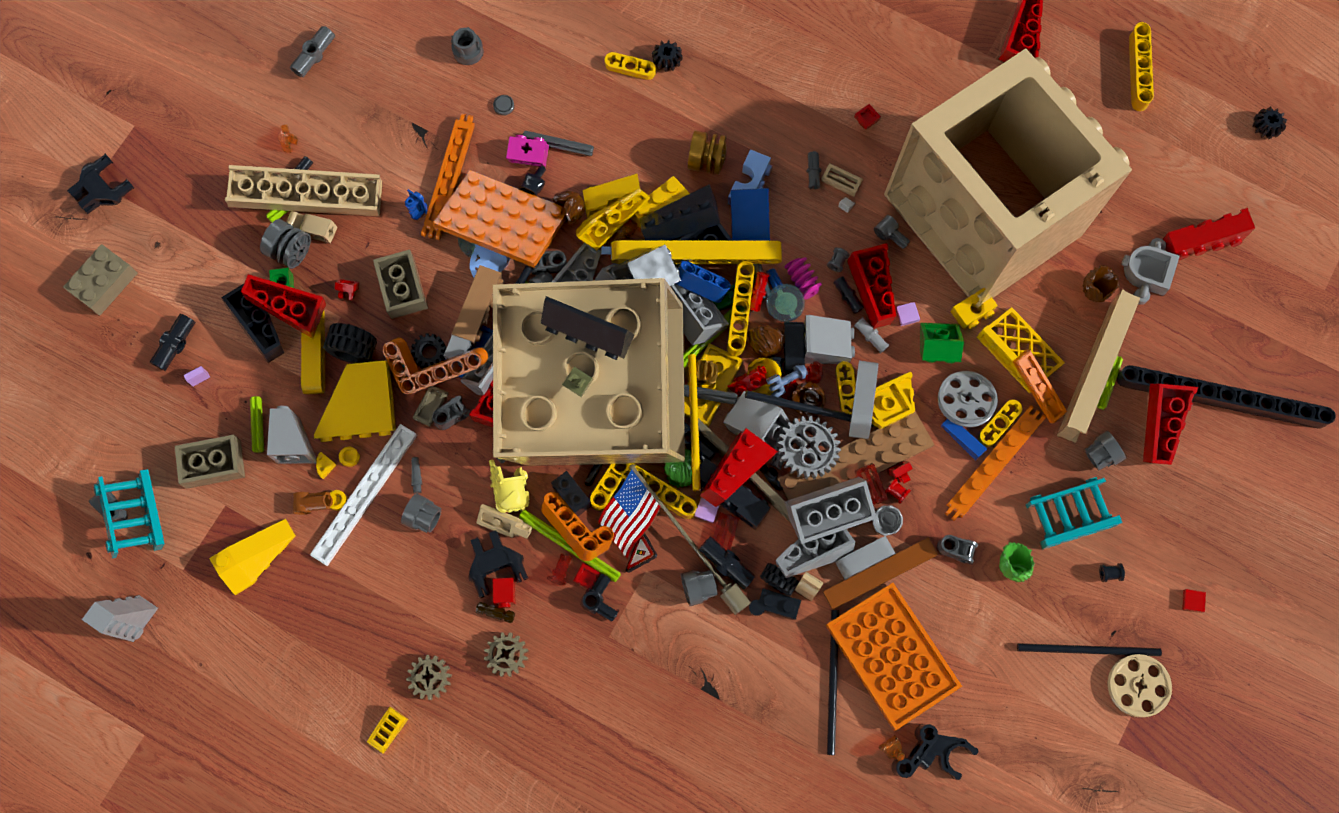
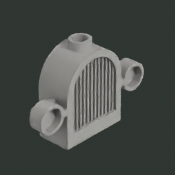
M1161 238L1153 239L1149 246L1137 248L1130 256L1125 254L1121 263L1124 266V274L1127 280L1139 288L1133 295L1140 297L1138 303L1140 305L1145 304L1150 299V292L1164 296L1169 291L1180 256L1164 251L1166 243Z

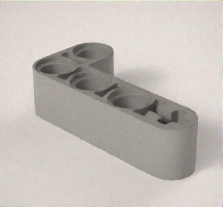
M859 361L849 437L869 439L879 363Z

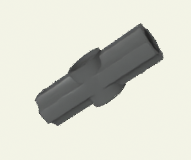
M321 26L311 40L304 42L302 52L290 66L291 71L297 76L304 78L314 63L322 60V53L335 38V34L326 26Z

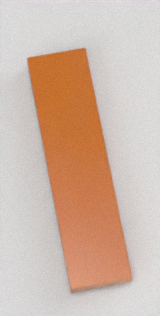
M1025 350L1012 362L1048 421L1055 423L1067 410L1031 350Z

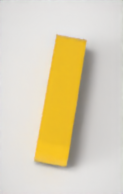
M1140 22L1136 24L1129 36L1131 104L1136 111L1146 110L1154 97L1151 28L1147 23Z
M743 261L738 265L735 275L727 351L732 356L741 355L746 345L754 278V266L748 261ZM746 269L750 274L743 275L740 271ZM743 287L748 292L742 294L738 291V288ZM736 306H743L745 311H737ZM741 324L743 330L738 331L733 326ZM733 342H738L741 345V348L734 349L731 346V344Z
M325 310L313 339L301 332V388L303 394H318L325 391V350L323 348L325 342Z

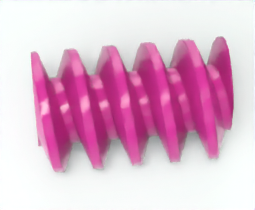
M806 257L794 259L784 266L785 269H788V275H792L791 280L795 282V287L799 288L800 294H803V300L815 296L822 286L821 282L815 283L818 280V276L811 277L815 271L807 270L811 264L804 265V262L807 260Z

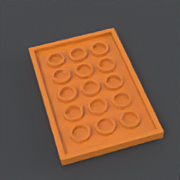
M469 170L434 220L433 226L535 268L567 216L563 206Z
M894 583L889 584L825 625L894 731L963 687Z

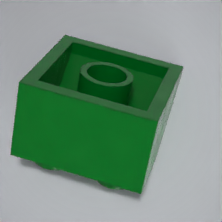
M920 323V354L922 361L930 363L936 361H945L946 363L961 362L964 339L959 324Z

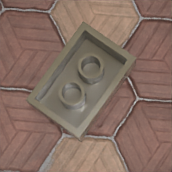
M101 244L63 288L100 316L138 272Z
M410 249L373 260L386 311L391 319L428 309L416 262Z
M235 435L175 446L178 482L186 489L245 478L241 440Z

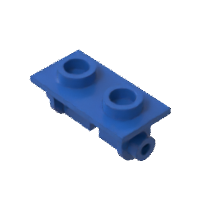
M408 189L409 197L405 200V206L411 218L418 220L424 213L427 214V204L420 193L417 191L412 192Z

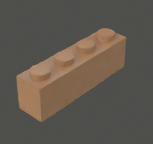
M479 265L453 329L452 335L471 341L473 347H475L476 342L481 341L483 335L482 327L487 325L490 318L488 312L490 307L493 308V285L504 283L501 272Z

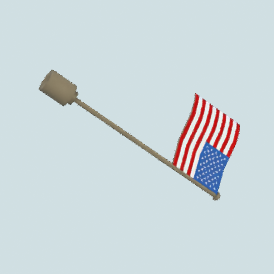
M631 464L629 466L631 471L625 482L606 505L598 522L601 526H607L613 530L614 543L628 559L634 545L651 526L660 508H662L724 587L721 590L723 594L720 597L734 615L738 614L751 602L737 584L732 586L729 583L726 585L635 468L636 465Z

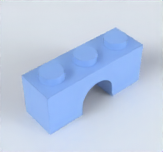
M750 149L743 164L742 173L749 175L752 181L749 183L735 181L731 190L763 188L765 184L763 179L765 175L769 176L772 165H770L771 157ZM731 194L728 196L729 205H731Z

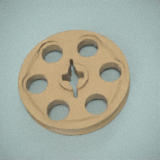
M1135 654L1120 659L1112 667L1108 676V691L1114 704L1124 713L1134 717H1149L1161 712L1169 703L1172 694V682L1169 673L1159 661L1147 655ZM1130 660H1134L1138 664V669L1135 672L1128 668ZM1153 665L1158 669L1156 677L1149 675V666ZM1117 674L1122 675L1125 679L1122 686H1118L1114 681ZM1141 681V685L1144 686V689H1140L1138 691V687L1135 686V683ZM1158 685L1162 686L1165 690L1163 697H1158L1155 693V688ZM1124 694L1131 698L1129 706H1125L1121 702V697ZM1144 700L1149 701L1152 705L1149 712L1142 709L1141 704Z

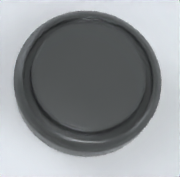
M508 95L498 96L493 102L495 112L502 116L510 114L514 110L513 99Z

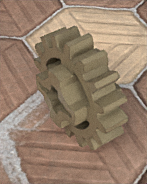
M503 632L501 633V638L493 636L495 641L493 643L487 642L490 649H484L488 653L484 660L490 661L487 667H494L492 671L494 674L500 671L501 677H504L505 673L512 677L513 671L519 674L518 668H525V665L522 663L523 660L527 661L529 659L524 656L525 653L529 652L528 649H523V646L526 644L525 641L519 643L520 636L517 635L513 638V633L509 632L508 637ZM510 641L515 644L506 646L503 642ZM497 647V655L493 658V652ZM504 650L508 652L511 651V653H509V659H506L505 657L502 658L504 656ZM520 651L519 660L516 663L515 657L516 654ZM505 663L510 668H501L498 665Z
M426 655V660L419 657L418 664L411 663L414 669L407 671L411 674V677L406 678V680L412 682L408 688H415L413 695L417 696L421 693L420 699L423 700L426 695L428 700H432L433 695L440 698L439 692L446 693L445 685H451L447 681V678L452 677V674L447 673L450 666H443L446 662L443 659L438 662V656H434L432 660L430 655ZM433 664L437 665L441 672H436ZM423 667V670L420 672V674H417L419 669ZM429 673L434 676L430 679V682L425 680ZM442 681L438 688L435 689V685ZM417 683H422L424 685L425 691H423Z

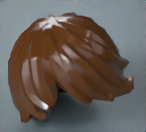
M566 191L552 198L555 204L563 206L567 218L564 224H572L578 221L585 213V204L581 196L576 192Z
M1100 265L1098 268L1095 267L1094 270H1090L1085 276L1082 285L1085 296L1093 302H1104L1120 286L1115 272L1112 271V268L1105 265Z
M762 325L760 327L757 326V328L750 329L747 332L750 340L749 344L754 352L762 357L777 355L785 343V330L779 331L778 328L774 329L769 325L765 327Z
M811 381L797 385L791 395L792 401L822 408L826 401L822 388ZM795 410L801 414H807L808 417L810 415H813V417L819 416L818 414Z

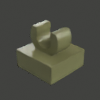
M573 367L562 385L582 398L593 378L578 368Z

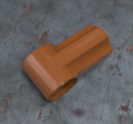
M327 491L293 493V514L307 515L311 514V511L330 509L333 504V498L330 492Z

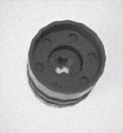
M277 219L269 225L262 236L260 251L265 256L278 260L279 263L293 269L305 258L310 247L311 237L310 234L294 228L293 225L281 219Z

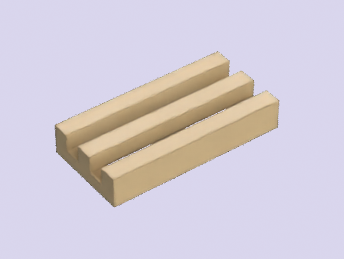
M829 163L821 181L854 197L863 179ZM830 171H833L843 177L830 173ZM845 178L856 182V184L847 181Z

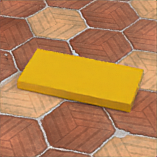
M709 343L700 360L715 363L717 365L718 377L714 384H699L697 387L727 392L729 390L727 385L732 383L743 363V359L732 356L727 351ZM684 396V416L690 418L689 397ZM697 398L698 418L709 428L721 402Z

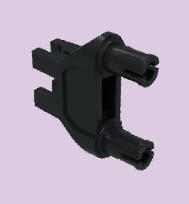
M106 153L93 163H86L81 170L79 181L67 190L87 214L100 205L113 206L119 204L122 197L134 189V186L128 179H125L124 182L114 189L110 188L102 179L100 172L113 163Z
M496 530L489 533L494 548L485 552L479 538L470 540L476 556L470 568L468 578L469 581L474 582L479 598L485 597L484 593L486 596L491 594L485 580L486 575L506 567L512 568L516 583L522 582L520 573L524 581L529 579L522 563L524 562L523 555L504 546Z

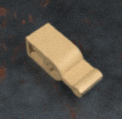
M291 211L286 221L293 225L294 228L310 234L311 239L330 244L337 230V226L332 220L311 214L303 215Z
M805 572L795 591L812 601L823 585V582Z

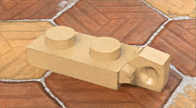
M485 504L481 505L476 522L481 526L496 530L511 538L513 536L528 538L533 528L523 522V520L507 513H501L497 509Z

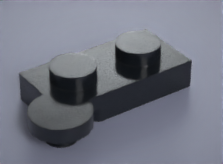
M762 589L760 599L753 600L750 603L749 611L754 616H760L764 611L796 620L801 600Z

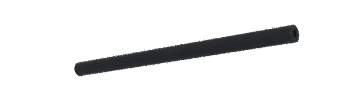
M748 390L745 392V398L851 422L852 414Z
M831 610V621L839 617V610ZM831 633L827 755H835L838 644Z
M1017 643V651L1162 656L1161 648Z

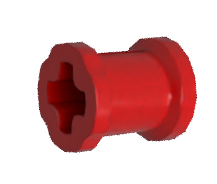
M896 478L885 490V493H890L898 500L899 504L911 492L910 489H906L899 484Z

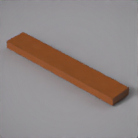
M926 538L823 591V594L831 609L834 610L938 556L930 539Z

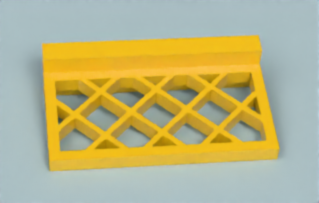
M1012 307L989 326L987 325L977 336L980 342L1028 393H1031L1012 362L1025 351L1020 350V342L1029 343V350H1031L1032 354L1042 357V365L1040 367L1047 378L1065 363ZM1011 315L1015 319L1016 325L1006 324V317ZM1002 327L1003 335H997L992 328ZM1006 328L1016 329V337L1007 336ZM1020 330H1025L1029 334V339L1020 338ZM1007 340L1016 341V349H1010L1007 346ZM1033 344H1039L1042 348V353L1033 352ZM1046 358H1052L1057 365L1055 367L1046 366Z

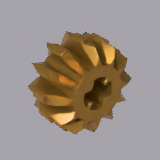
M700 359L696 360L697 385L716 383L718 370L715 363ZM687 362V367L685 368V375H686V380L689 382L688 362Z

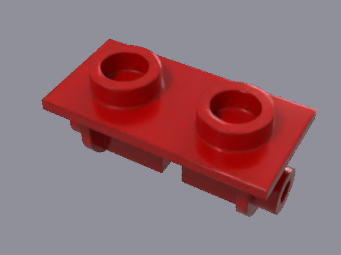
M757 366L749 372V375L745 373L740 377L734 378L727 387L739 397L746 390L753 391L767 384V378L765 377L766 368L764 366Z

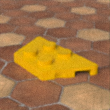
M911 372L876 387L872 424L877 428H885L915 412ZM854 398L846 402V405L852 410Z

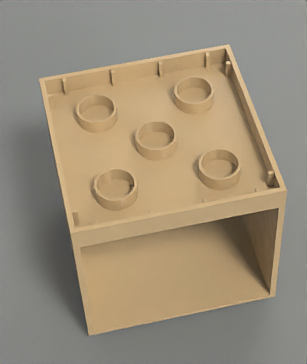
M1024 49L911 124L884 195L967 297L982 288L986 289L978 295L979 301L975 305L978 309L985 301L991 297L994 298L1080 238L1132 169L1129 167V159L1126 153L1119 147L1113 148L1102 136L1103 130L1099 122L1093 117H1086L1076 106V98L1072 91L1067 87L1060 88L1050 76L1048 64L1040 57L1034 58L1027 49ZM986 131L992 135L1045 198V200L1018 218H1015L958 151ZM1047 209L1048 211L1040 217L1039 213Z
M665 278L493 285L494 458L528 466L685 462L683 304ZM548 296L633 333L634 337L625 358L618 357L617 360L605 356L606 351L598 348V351L595 352L586 348V343L578 340L577 344L566 340V335L558 332V335H554L545 331L546 326L541 324L545 297ZM573 367L578 368L593 378L582 398L562 385Z

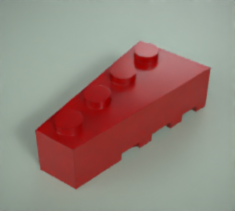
M1018 0L998 60L1006 62L1024 49H1027L1034 58L1039 57L1043 0Z
M745 428L735 437L700 496L713 506H719L778 451Z

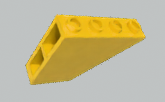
M385 360L347 364L314 433V439L328 442L333 441L332 437L348 440L352 439V435H359L360 438L372 437L371 433H379V436L391 435V431H396L391 373L388 362Z

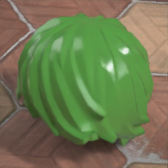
M685 449V462L665 463L664 473L667 475L669 484L677 488L691 485L692 458L689 449Z
M1009 542L1008 545L1003 547L1004 550L999 562L1000 571L1006 578L1016 583L1027 581L1033 574L1035 564L1033 556L1030 555L1032 550L1023 544Z

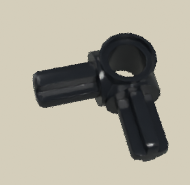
M600 574L591 589L588 588L582 596L581 606L584 610L593 614L597 612L612 622L618 612L605 604L602 596L610 582V578ZM587 596L595 598L596 603L593 607H589L586 604L585 599Z

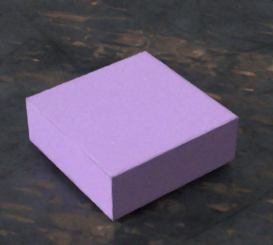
M915 302L896 307L901 326L920 321Z
M202 366L184 374L186 381L192 386L210 378L208 372Z
M701 498L695 517L714 523L719 506L715 507L704 498Z

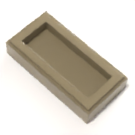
M434 385L430 386L418 406L413 419L431 427L434 422L432 419L433 412L442 407L449 393Z

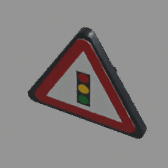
M645 533L635 544L625 570L628 573L657 557V553Z

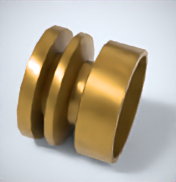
M694 130L688 158V169L700 171L703 164H707L706 170L707 173H710L712 165H715L714 174L719 175L726 157V136L721 135L719 143H716L717 134H713L711 142H708L706 132Z

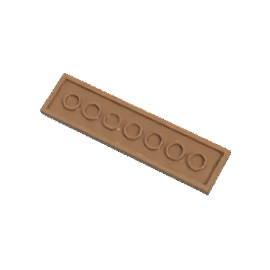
M915 411L913 414L885 428L870 433L869 439L860 438L841 447V451L837 454L840 458L835 461V467H831V471L829 473L825 472L823 477L817 474L816 479H813L810 474L808 479H805L804 474H801L798 478L797 471H794L792 474L788 473L777 480L780 482L781 487H783L782 491L788 501L857 477L867 480L933 447L934 443Z

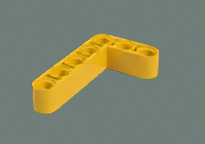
M634 463L624 464L626 469L622 472L615 469L619 464H611L590 496L592 507L595 510H604L606 505L616 495L623 482H625L631 471L629 466ZM635 466L649 486L656 484L660 487L655 494L667 509L684 519H691L695 516L697 506L693 499L639 466ZM613 480L616 484L613 488H607L605 483ZM669 494L676 496V500L672 503L667 502L665 499ZM597 497L605 498L604 503L601 505L594 503ZM689 504L693 507V511L686 513L682 510V507Z

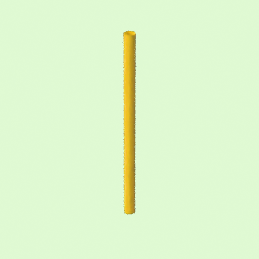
M690 354L688 355L692 486L694 491L701 490L696 355Z

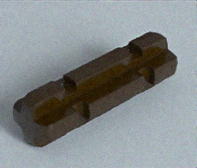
M479 602L476 606V613L486 614V616L498 620L504 619L508 623H512L515 619V612L505 611L503 608L492 605L487 606L486 603Z

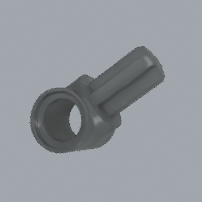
M886 215L873 229L880 239H891L902 249L906 248L910 243V240L898 231L899 224L890 215Z

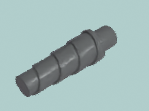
M413 457L411 460V486H413V493L419 494L423 485L418 457Z

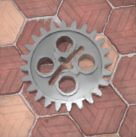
M802 416L800 422L797 418H794L793 424L788 422L787 428L783 427L781 430L782 434L778 436L780 441L776 444L781 449L778 450L777 454L783 455L779 461H786L784 468L790 466L791 474L797 471L798 478L801 474H804L805 479H808L811 474L812 478L816 479L817 474L823 477L825 472L829 473L831 467H835V461L840 458L837 454L841 449L836 447L840 444V441L834 440L838 434H831L833 427L827 429L826 421L820 424V418H817L814 422L812 416L807 421ZM805 431L811 432L813 437H808ZM791 443H796L799 449H794ZM818 446H823L826 452H821ZM804 458L811 459L812 464H807Z

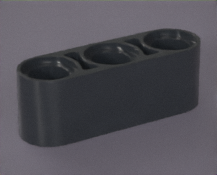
M784 322L785 376L794 371V366H805L803 322Z

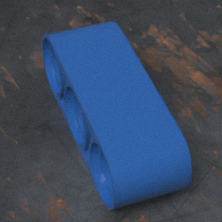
M683 261L678 267L681 281L676 284L713 302L720 303L731 287V284L725 278L691 262Z

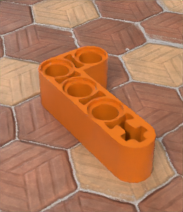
M550 492L545 495L541 507L543 515L581 560L591 561L610 548L614 537V532L610 527L602 526L590 532L559 494Z

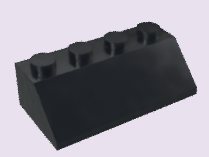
M548 296L545 297L541 324L546 326L545 331L554 335H558V332L566 335V340L576 344L580 340L586 343V348L595 352L598 351V348L606 351L605 356L617 360L618 357L625 358L634 337L633 333Z

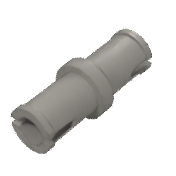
M861 318L854 325L866 337L865 340L867 342L870 341L880 353L889 347V344L878 334L879 331L877 329L874 330L864 318Z

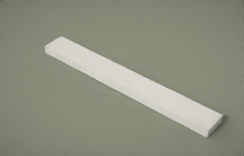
M402 424L398 426L310 555L326 566L329 565L417 437L416 433Z

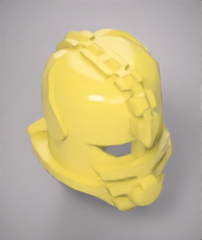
M489 460L490 480H492L490 486L494 488L497 510L501 513L525 510L529 506V492L525 491L524 488L527 485V472L520 467L516 469L514 477L504 479L501 467L496 466L494 460Z

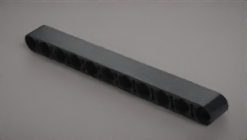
M1133 365L1125 366L1118 373L1116 379L1117 383L1122 387L1149 392L1150 384L1145 382L1144 377L1150 380V384H1163V381H1165L1169 385L1198 387L1192 402L1317 429L1324 428L1333 423L1336 418L1334 410L1326 406ZM1124 373L1129 374L1131 376V380L1127 379ZM1202 389L1207 391L1208 396L1203 394ZM1222 394H1225L1228 400H1225L1222 397ZM1241 398L1247 401V405L1242 402ZM1261 402L1266 405V408L1261 405ZM1281 406L1285 408L1286 413L1281 410ZM1300 410L1305 413V417L1301 414ZM1320 415L1325 418V421L1321 419Z

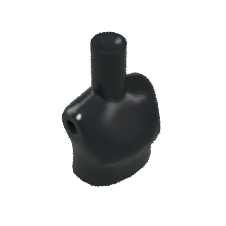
M539 166L535 174L527 173L519 189L537 196L545 185V181L541 178L546 171L545 167Z

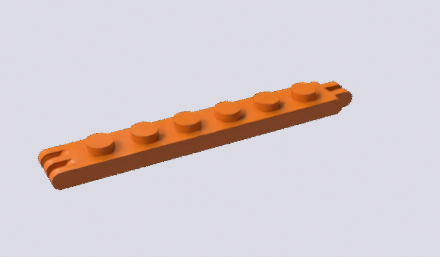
M462 113L460 120H455L421 231V236L426 237L429 230L428 238L433 239L435 232H437L435 238L437 240L441 239L443 231L434 228L433 222L456 190L475 123H472V115H468L467 121H465L466 114Z
M1030 405L947 504L949 509L945 512V515L948 516L954 511L955 514L951 518L953 521L958 516L962 518L1044 421L1046 416L1042 415L1038 420L1036 417L1040 411L1036 410L1033 415L1030 414L1034 408Z

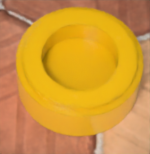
M345 447L340 451L339 460L344 466L353 467L359 462L360 455L355 448Z
M340 490L330 492L333 498V504L330 508L336 511L341 510L348 500L347 496Z

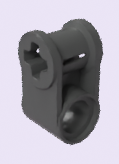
M560 250L544 252L535 268H532V274L538 275L541 272L559 273L567 264L565 254ZM557 259H562L560 264H554Z
M457 396L436 409L432 414V419L438 429L446 430L466 419L471 411L463 404L462 397ZM441 416L447 417L446 421L442 423L437 422V420Z
M106 492L108 503L118 502L111 492ZM93 496L89 503L103 516L99 496ZM125 509L110 511L112 522L127 519V511Z
M947 535L938 541L937 550L940 554L963 563L973 564L974 560L972 558L975 548H978V543L953 535ZM944 541L951 543V550L944 547Z

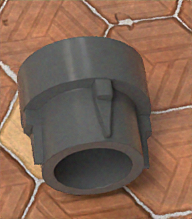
M469 27L458 29L451 36V48L454 58L460 64L473 65L480 61L484 53L481 39Z
M1109 431L1097 436L1096 440L1093 441L1094 443L1084 449L1087 457L1098 471L1107 466H1115L1126 459L1122 448Z
M416 493L404 509L401 524L411 529H419L430 533L440 519L442 508L436 506L428 498Z
M691 570L681 573L682 585L689 607L702 604L703 601L717 595L716 583L711 570L703 572Z

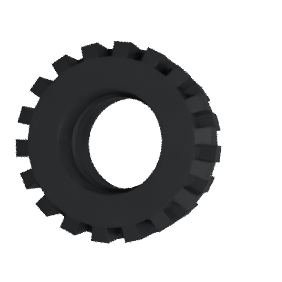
M334 323L330 325L323 348L327 353L340 360L353 364L370 362L372 359L377 338L370 332L357 326Z

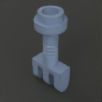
M796 365L793 367L794 371L783 378L775 374L766 379L767 384H772L769 386V390L774 391L771 395L779 397L786 393L784 388L786 384L797 378L800 380L805 379L808 374L804 365Z

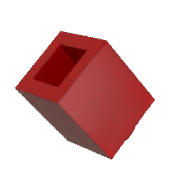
M514 578L493 579V603L498 605V608L505 609L511 608V605H516Z

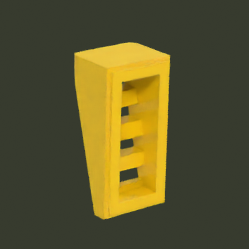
M389 707L367 742L384 754L406 724L408 718L393 707ZM390 717H394L399 722L395 724L390 720ZM388 723L394 730H389L385 727V724ZM381 730H383L384 732H386V733L389 734L390 736H389L388 739H387L385 736H383V735L380 734L379 732H380ZM378 737L381 740H383L385 744L382 746L374 739Z

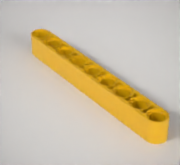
M620 240L611 243L612 263L620 264L662 245H666L670 250L674 264H681L683 261L693 264H740L743 261H748L752 264H777L782 262L780 241Z

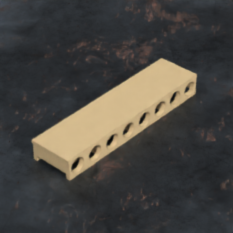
M229 165L227 197H225L228 207L380 217L383 182L380 175Z
M1122 289L1110 303L1057 433L1058 437H1063L1076 443L1080 432L1086 434L1140 297L1125 292Z

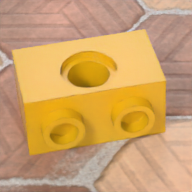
M985 288L977 291L951 309L950 312L963 330L967 327L971 330L979 324L978 320L983 317L987 320L995 314L994 310L998 305L992 297L980 305L978 314L971 311V307L976 308L975 305L979 301L978 295L984 292Z

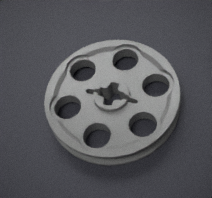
M960 371L951 374L943 381L938 392V405L941 412L948 420L963 427H976L987 422L995 412L998 403L997 393L992 383L984 376L972 371ZM972 379L977 380L979 386L973 387L969 381ZM958 381L960 387L953 388L950 385V382ZM988 394L992 400L989 402L984 401L982 395ZM945 396H950L954 402L952 404H947L944 402L943 398ZM966 396L970 397L969 402L965 401ZM975 410L984 411L985 417H978L975 414ZM963 411L966 414V418H958L956 412Z

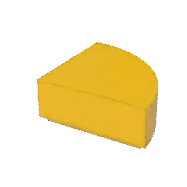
M322 452L318 454L316 469L318 475L324 479L336 464Z

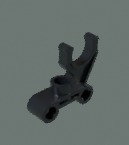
M921 724L915 730V736L918 740L917 744L906 759H895L892 762L891 769L896 776L908 778L914 774L918 766L926 770L937 755L941 770L951 775L953 779L960 780L962 774L953 770L949 763L951 751L961 746L966 748L971 755H977L979 750L966 739L939 735L935 726ZM926 728H928L927 733L929 734V737L927 739L924 738L926 735L924 733V730ZM900 764H906L905 772L899 770Z

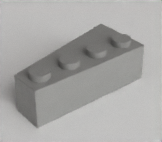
M140 595L135 596V598L126 597L125 600L117 598L113 602L111 600L94 602L82 620L101 634L134 642L143 634V628L158 608Z

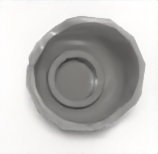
M892 505L879 507L875 511L877 519L872 520L875 530L884 536L897 533L903 525L901 512Z

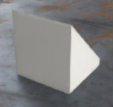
M845 197L839 202L838 207L848 213L855 203Z

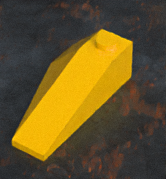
M641 189L632 192L589 216L576 229V236L598 250L650 199V196Z
M284 519L225 548L209 559L220 578L233 594L237 595L258 580L257 578L270 566L274 558L287 547L296 535L288 521Z

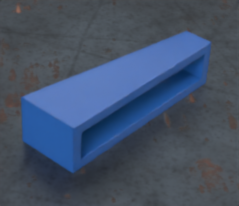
M948 419L942 423L941 427L975 461L987 450L984 445L962 426Z

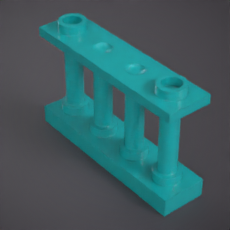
M140 470L135 480L105 485L103 476L98 477L97 483L94 484L95 496H99L108 537V541H106L107 553L111 552L112 558H116L118 549L143 544L153 545L154 551L162 550L165 543L149 470ZM131 488L141 490L142 496L138 499L108 503L106 492ZM138 506L145 508L146 515L143 517L112 522L110 511ZM140 525L149 527L150 533L147 536L116 541L114 530Z
M1097 477L1090 478L1085 481L1086 484L1042 497L1040 494L1030 498L1031 501L1025 506L1026 508L1035 506L1046 534L1044 536L1045 539L1040 542L1042 550L1110 529L1123 523L1120 515L1113 517L1108 512L1098 487L1106 482L1105 478L1099 480ZM1091 489L1102 516L1100 518L1101 521L1094 523L1090 519L1080 494L1081 491ZM1073 496L1083 521L1082 527L1075 529V526H1072L1061 499L1062 497ZM1053 500L1064 526V533L1058 535L1056 532H1053L1043 503Z

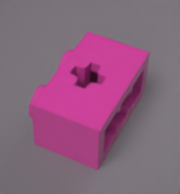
M523 135L510 136L506 159L511 163L546 167L549 145L544 141L545 139L534 137L532 140L526 139V136ZM530 147V148L532 149V151L529 150V151L526 153L524 150H528V148Z

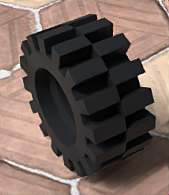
M426 333L425 337L420 335V339L416 338L414 340L415 344L411 346L413 349L411 350L413 359L421 369L445 360L444 353L447 347L439 336L436 337L435 334L430 336L429 333ZM426 346H434L437 352L434 357L425 358L422 355L423 349Z
M768 563L760 575L764 582L788 596L792 595L799 583L793 576L786 578L780 568L772 563Z

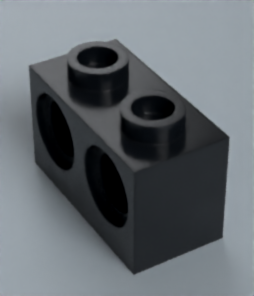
M567 471L551 482L554 490L577 517L592 506L590 499Z

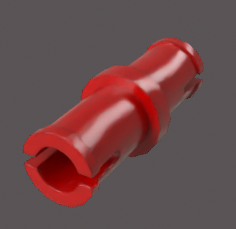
M757 272L755 285L752 287L750 310L760 311L763 296L767 292L765 288L769 277L768 273Z

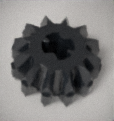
M661 40L660 45L655 44L654 51L652 52L653 63L657 65L659 70L664 68L665 72L668 68L674 71L675 66L679 67L680 61L683 59L681 47H677L676 42L670 44V40L667 43Z
M1270 106L1267 109H1261L1256 114L1252 127L1257 128L1255 133H1261V138L1266 136L1269 140L1273 137H1278L1286 129L1287 119L1282 118L1284 113H1279L1278 108L1273 110Z

